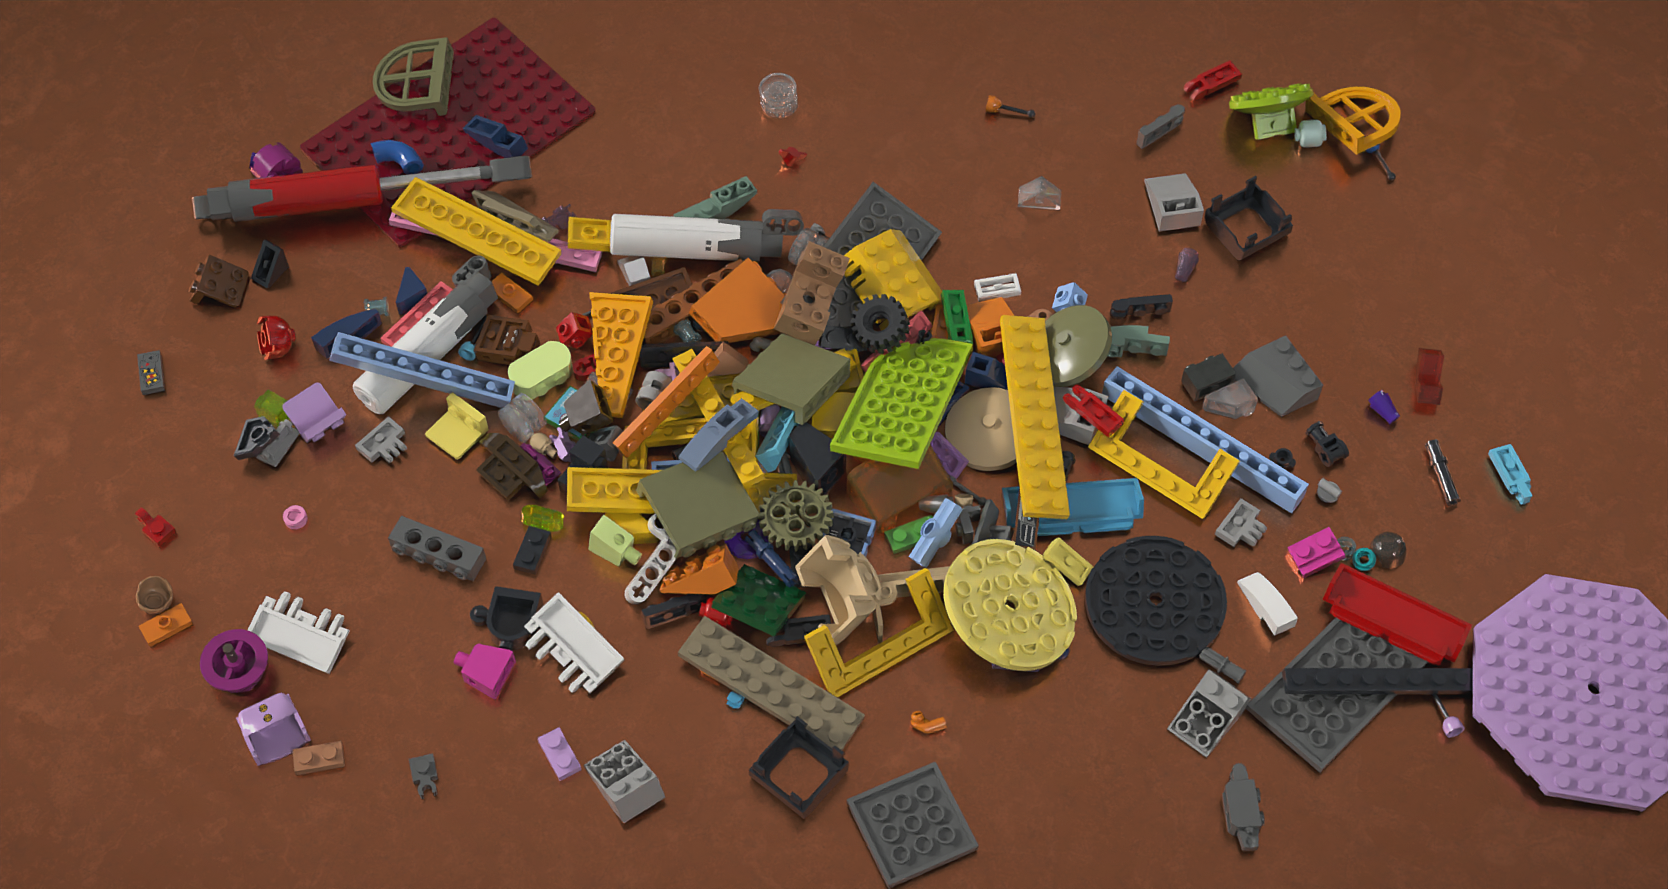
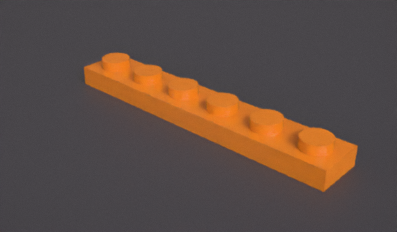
M706 346L613 442L614 446L625 458H628L636 451L638 446L668 418L669 414L720 363L712 349Z

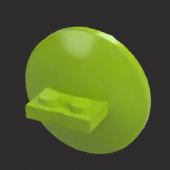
M1293 84L1286 88L1269 87L1262 89V91L1243 92L1242 95L1231 96L1229 106L1230 109L1252 114L1255 139L1274 137V135L1294 133L1297 128L1294 107L1308 100L1314 93L1310 84Z

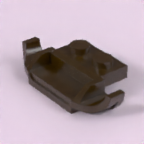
M489 433L479 441V444L482 447L484 446L491 453V456L476 471L508 501L524 485L529 487L539 498L548 492L538 463L510 437L500 433Z

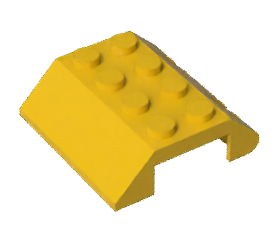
M889 229L855 246L844 255L850 258L844 274L845 277L853 275L859 269L862 271V274L852 281L851 286L856 288L855 292L863 304H865L864 299L867 297L869 300H872V295L877 294L881 298L882 294H886L888 299L892 296L902 304L908 317L926 308H929L931 311L936 308L937 304L942 305V290L901 230ZM885 318L876 321L877 324L881 323L879 325L881 331L889 325V321L885 320Z

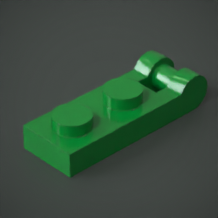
M943 290L941 300L948 339L973 344L964 290ZM957 332H962L963 336H958Z

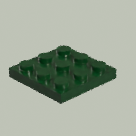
M744 564L738 571L736 585L721 591L713 600L711 608L775 637L803 602L806 592L795 586L787 587L785 582Z

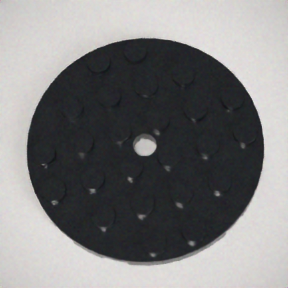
M1164 536L1134 537L1127 539L1125 543L1108 549L1100 557L1094 568H1092L1085 590L1087 615L1099 638L1121 656L1147 665L1163 666L1178 664L1201 654L1203 649L1209 647L1214 642L1222 628L1227 611V595L1220 574H1217L1211 566V561L1200 551H1194L1185 546L1184 542ZM1151 596H1158L1162 599V602L1155 605L1149 598Z

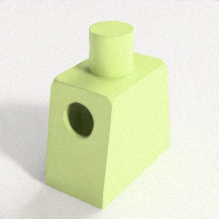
M605 515L602 516L590 532L588 550L617 566H620L625 559L636 565L642 556L641 552L633 548V535Z

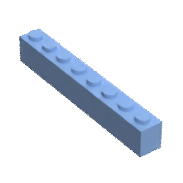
M338 332L334 340L329 361L451 394L453 392L457 396L504 409L511 401L515 384L513 380Z

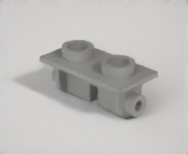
M285 419L284 422L281 421L276 430L281 435L268 445L256 457L257 459L274 467L278 465L300 434L297 429L291 427L293 425L292 422Z

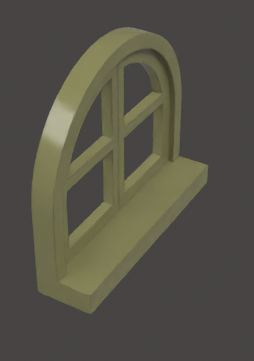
M448 38L410 42L389 52L380 61L373 75V88L379 100L385 106L398 111L435 108L438 115H447L454 50ZM434 51L432 69L411 72L415 53ZM408 56L406 73L387 75L390 68L397 61ZM431 78L428 97L408 99L410 80ZM405 81L403 99L390 95L385 89V83Z

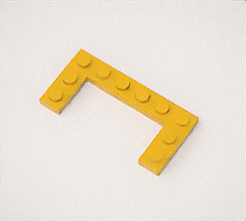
M1123 390L1112 410L1124 419V424L1109 438L1098 430L1088 448L1198 517L1205 519L1239 465L1240 460L1219 449L1200 481L1194 487L1120 441L1144 401Z
M759 417L739 431L757 463L758 459L755 455L758 452ZM697 418L662 422L628 458L623 456L622 469L647 470L648 447L689 443L707 423L706 419Z
M924 568L905 579L922 620L845 664L827 626L823 625L804 636L829 693L839 697L954 631L928 569Z

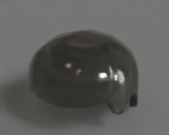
M1382 532L1375 536L1370 544V550L1374 552L1376 559L1380 561L1383 568H1397L1404 563L1407 557L1405 541L1396 533Z

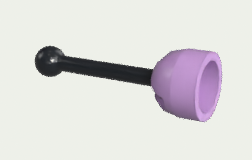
M1432 694L1445 717L1443 730L1446 736L1451 738L1462 733L1465 729L1462 722L1456 717H1450L1438 695Z

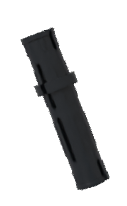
M1430 440L1428 443H1425V448L1430 457L1429 464L1436 473L1446 504L1448 506L1456 505L1461 499L1447 465L1448 459L1442 453L1439 440Z

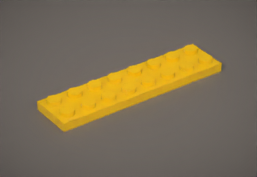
M417 177L412 180L391 207L392 212L478 256H483L486 260L538 286L562 254L560 248Z

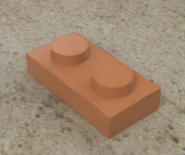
M342 741L293 749L295 774L301 775L345 767Z

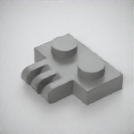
M388 416L361 439L355 447L370 462L381 456L391 463L394 459L389 453L398 457L400 452L396 447L403 452L407 449L406 445L399 440L405 434V431Z
M1240 499L1217 528L1215 535L1234 547L1240 539L1251 546H1255L1257 540L1262 537V533H1265L1267 527L1256 520L1260 510L1245 500Z

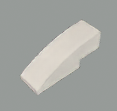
M1256 572L1238 580L1239 587L1259 619L1265 620L1274 636L1295 627L1298 617L1283 596L1263 575Z

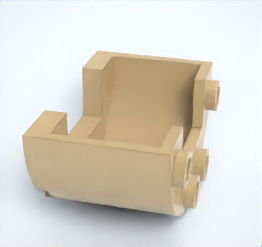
M825 535L795 568L802 586L821 587L835 624H820L818 628L823 625L827 626L835 645H837L876 609V605L881 598V586L876 571L861 552L857 554L849 548L850 543L840 538Z

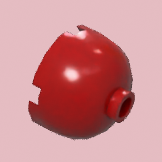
M279 316L259 317L257 325H261V331H257V339L261 355L266 353L265 360L283 357L291 349L292 342H295L296 335L294 329H290L289 324Z

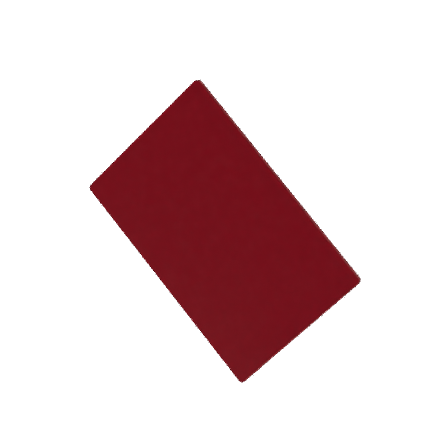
M493 17L451 44L454 55L447 115H438L435 108L413 111L394 110L385 106L378 96L374 95L302 143L300 150L321 171L377 165L381 178L407 175L397 162L386 161L377 164L371 143L385 140L404 142L414 148L423 162V169L419 173L490 165V160L502 159L504 157L486 148L464 132L463 127L476 115L504 124L509 132L523 136L528 149L521 156H530L531 158L595 114L596 109L505 25ZM433 57L411 72L432 69ZM431 78L410 80L408 99L428 97ZM405 81L394 82L385 89L390 95L403 99ZM492 178L435 184L433 186L468 202L474 198L472 195L474 190L484 191L495 182H492ZM406 188L383 190V202L381 205L358 207L398 247L405 246L423 233L393 226L389 223L392 214L391 207Z

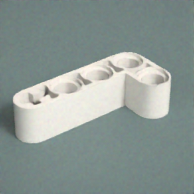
M656 513L649 518L647 526L649 531L659 538L661 542L625 590V598L631 604H639L646 600L676 560L674 555L677 549L665 529H659L655 526L654 520L658 518ZM660 550H665L669 553L670 559L668 562L660 559ZM649 568L655 571V580H649L646 577V569ZM641 584L646 585L639 592L641 596L635 598L633 590L640 587Z

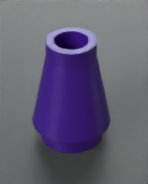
M1380 390L1368 400L1371 404L1370 407L1387 420L1389 424L1400 417L1389 394L1383 390Z

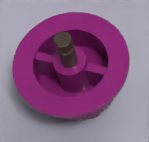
M243 629L228 630L215 636L205 646L200 658V670L204 679L214 688L233 693L250 691L262 679V674H264L263 672L268 663V651L263 640L255 633Z

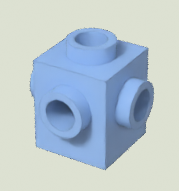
M1075 282L1060 286L1055 294L1052 309L1058 312L1067 307L1085 305L1088 294Z

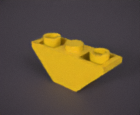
M605 512V516L633 535V544L657 543L660 540L649 531L647 526L648 520L641 513Z

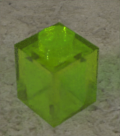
M267 390L256 400L254 407L258 417L265 416L276 428H278L281 421L284 422L285 419H289L282 408L283 404L288 400L270 390Z

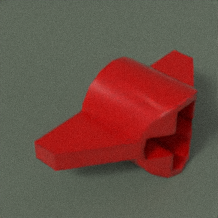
M788 147L787 150H779V154L788 167H792L797 160L807 156L806 152H799L794 147Z

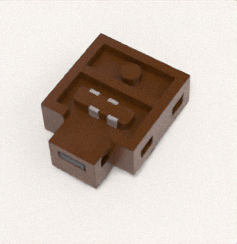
M487 315L474 352L479 361L510 365L512 362L538 348L540 341L537 333H532L533 330L529 320Z

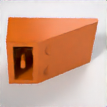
M1002 297L967 305L976 353L996 358V356L1003 353L1000 327L1001 316H1014Z
M726 544L720 547L715 545L701 556H691L686 560V563L679 566L677 564L672 565L663 576L660 591L661 593L717 594L736 585L739 567Z

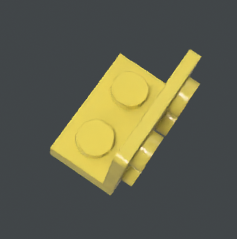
M452 392L446 398L449 407L448 411L425 435L458 460L489 429L486 417Z

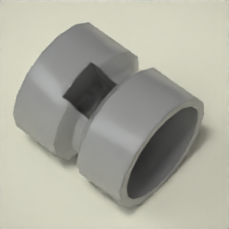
M658 371L648 372L635 399L636 404L645 410L672 382V379Z

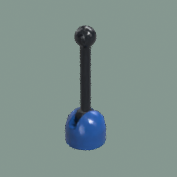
M1380 143L1367 149L1368 153H1375L1388 174L1387 178L1390 181L1395 180L1396 174L1390 171L1378 151Z

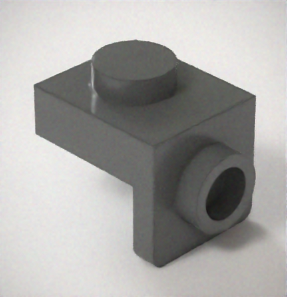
M965 506L957 518L955 529L957 536L962 537L963 544L973 543L974 535L971 522L980 520L981 508L980 506Z

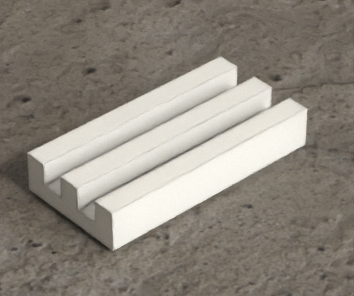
M1016 273L974 280V287L976 288L979 302L999 297L1006 298L1021 295V288Z

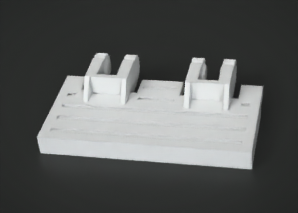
M284 591L274 610L272 609L276 600L266 596L263 604L259 605L248 631L258 635L265 643L266 648L330 674L350 632L342 627L345 619L344 615H336L328 632H325L324 630L332 614L331 610L325 608L315 627H313L317 617L301 610L304 602L303 598H295L287 615H284L283 613L288 605L291 594Z
M559 592L531 617L532 619L524 626L531 634L537 628H541L526 643L525 646L528 649L535 647L546 635L550 638L538 650L536 654L538 659H542L550 652L563 667L571 660L574 661L558 677L561 682L569 679L578 668L583 672L569 686V690L572 693L582 685L591 693L625 661Z

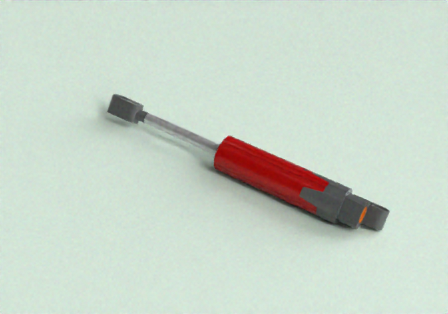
M530 156L490 160V165L384 178H381L377 165H367L229 181L228 186L208 188L207 195L192 197L194 218H211L212 220L233 218L234 222L381 205L383 202V190L407 188L415 177L431 185L492 178V182L532 178Z

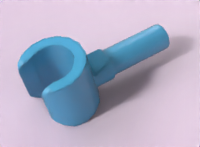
M731 691L727 696L728 701L726 704L734 709H738L745 697Z

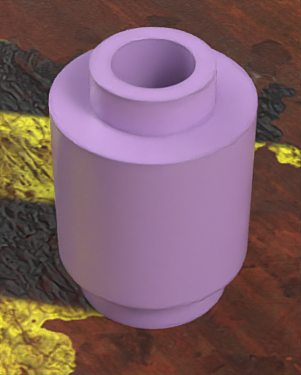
M776 404L761 409L759 431L760 435L764 438L781 409Z

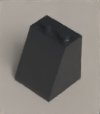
M806 422L804 425L794 426L789 435L790 460L803 482L806 481L808 488L815 484L816 491L822 488L823 495H826L846 473L847 454L830 451L832 439Z

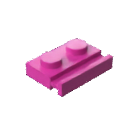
M1330 527L1287 547L1303 578L1346 558Z

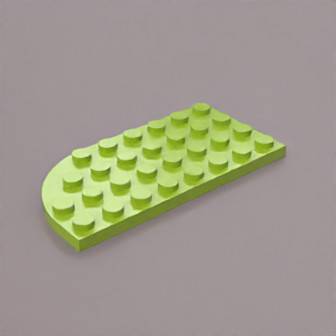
M931 338L929 341H925L924 344L922 342L920 344H910L909 341L901 343L899 348L894 346L892 352L885 355L880 354L866 371L830 443V451L919 469L970 358L973 344L949 339Z

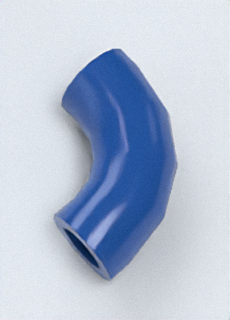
M385 140L371 143L377 164L386 161L397 162L407 175L417 174L423 169V162L415 149L404 142Z

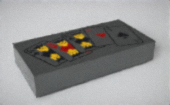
M160 350L137 354L142 394L165 391Z

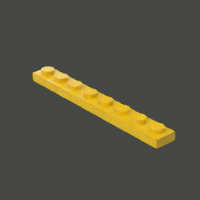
M690 349L672 358L679 373L687 367L696 355L693 349ZM708 376L691 392L707 422L725 407ZM738 432L727 441V447L723 451L744 489L764 480L765 476L742 435Z

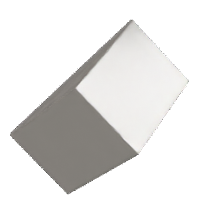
M629 256L618 260V265L629 286L651 279L643 256Z

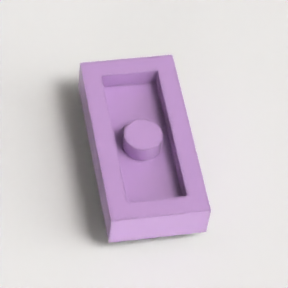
M559 727L537 738L559 781L581 771V766Z

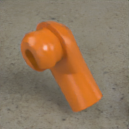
M915 711L911 715L912 726L925 734L947 728L944 717L930 721L920 711Z

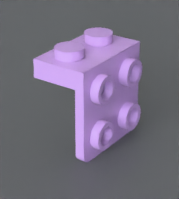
M315 383L282 406V409L306 443L310 440H313V442L318 441L325 436L324 431L330 427L333 430L344 423L343 419L346 417L342 407L340 409L337 408L320 383Z

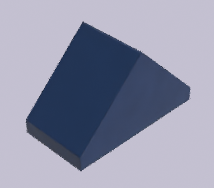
M405 267L395 302L399 315L409 312L428 294L426 287L410 267Z

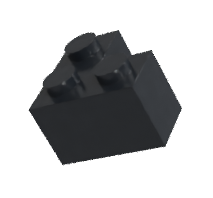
M582 436L569 451L571 459L569 467L608 468L605 448L585 436ZM567 469L558 478L559 490L566 495Z

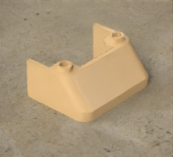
M950 566L928 569L938 593L944 592V582ZM920 570L877 575L881 586V598L876 605V609L873 611L878 643L883 641V621L880 606L890 605L898 597L912 596L905 579Z

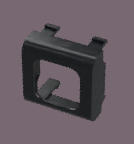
M1257 176L1248 179L1245 182L1246 188L1222 200L1223 195L1220 194L1211 199L1212 205L1205 211L1204 218L1207 226L1237 260H1242L1290 234L1293 228V224L1290 222L1292 221V215L1286 216L1285 211L1266 190H1261L1256 184ZM1244 209H1251L1269 226L1272 234L1255 243L1258 237L1257 233H1254L1247 237L1245 247L1242 248L1236 236L1223 221Z
M797 716L790 726L784 729L760 754L758 760L749 769V776L805 819L844 777L849 769V761L844 758L845 752L835 745L833 749L806 729L808 724ZM795 748L805 750L828 770L827 778L804 801L794 792L789 796L775 785L770 778L772 770Z

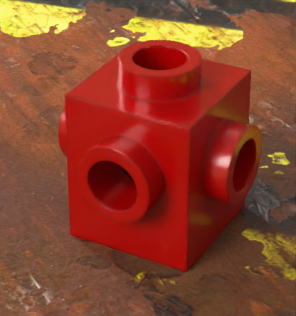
M571 312L556 327L560 342L565 346L576 349L583 346L593 335L589 317Z

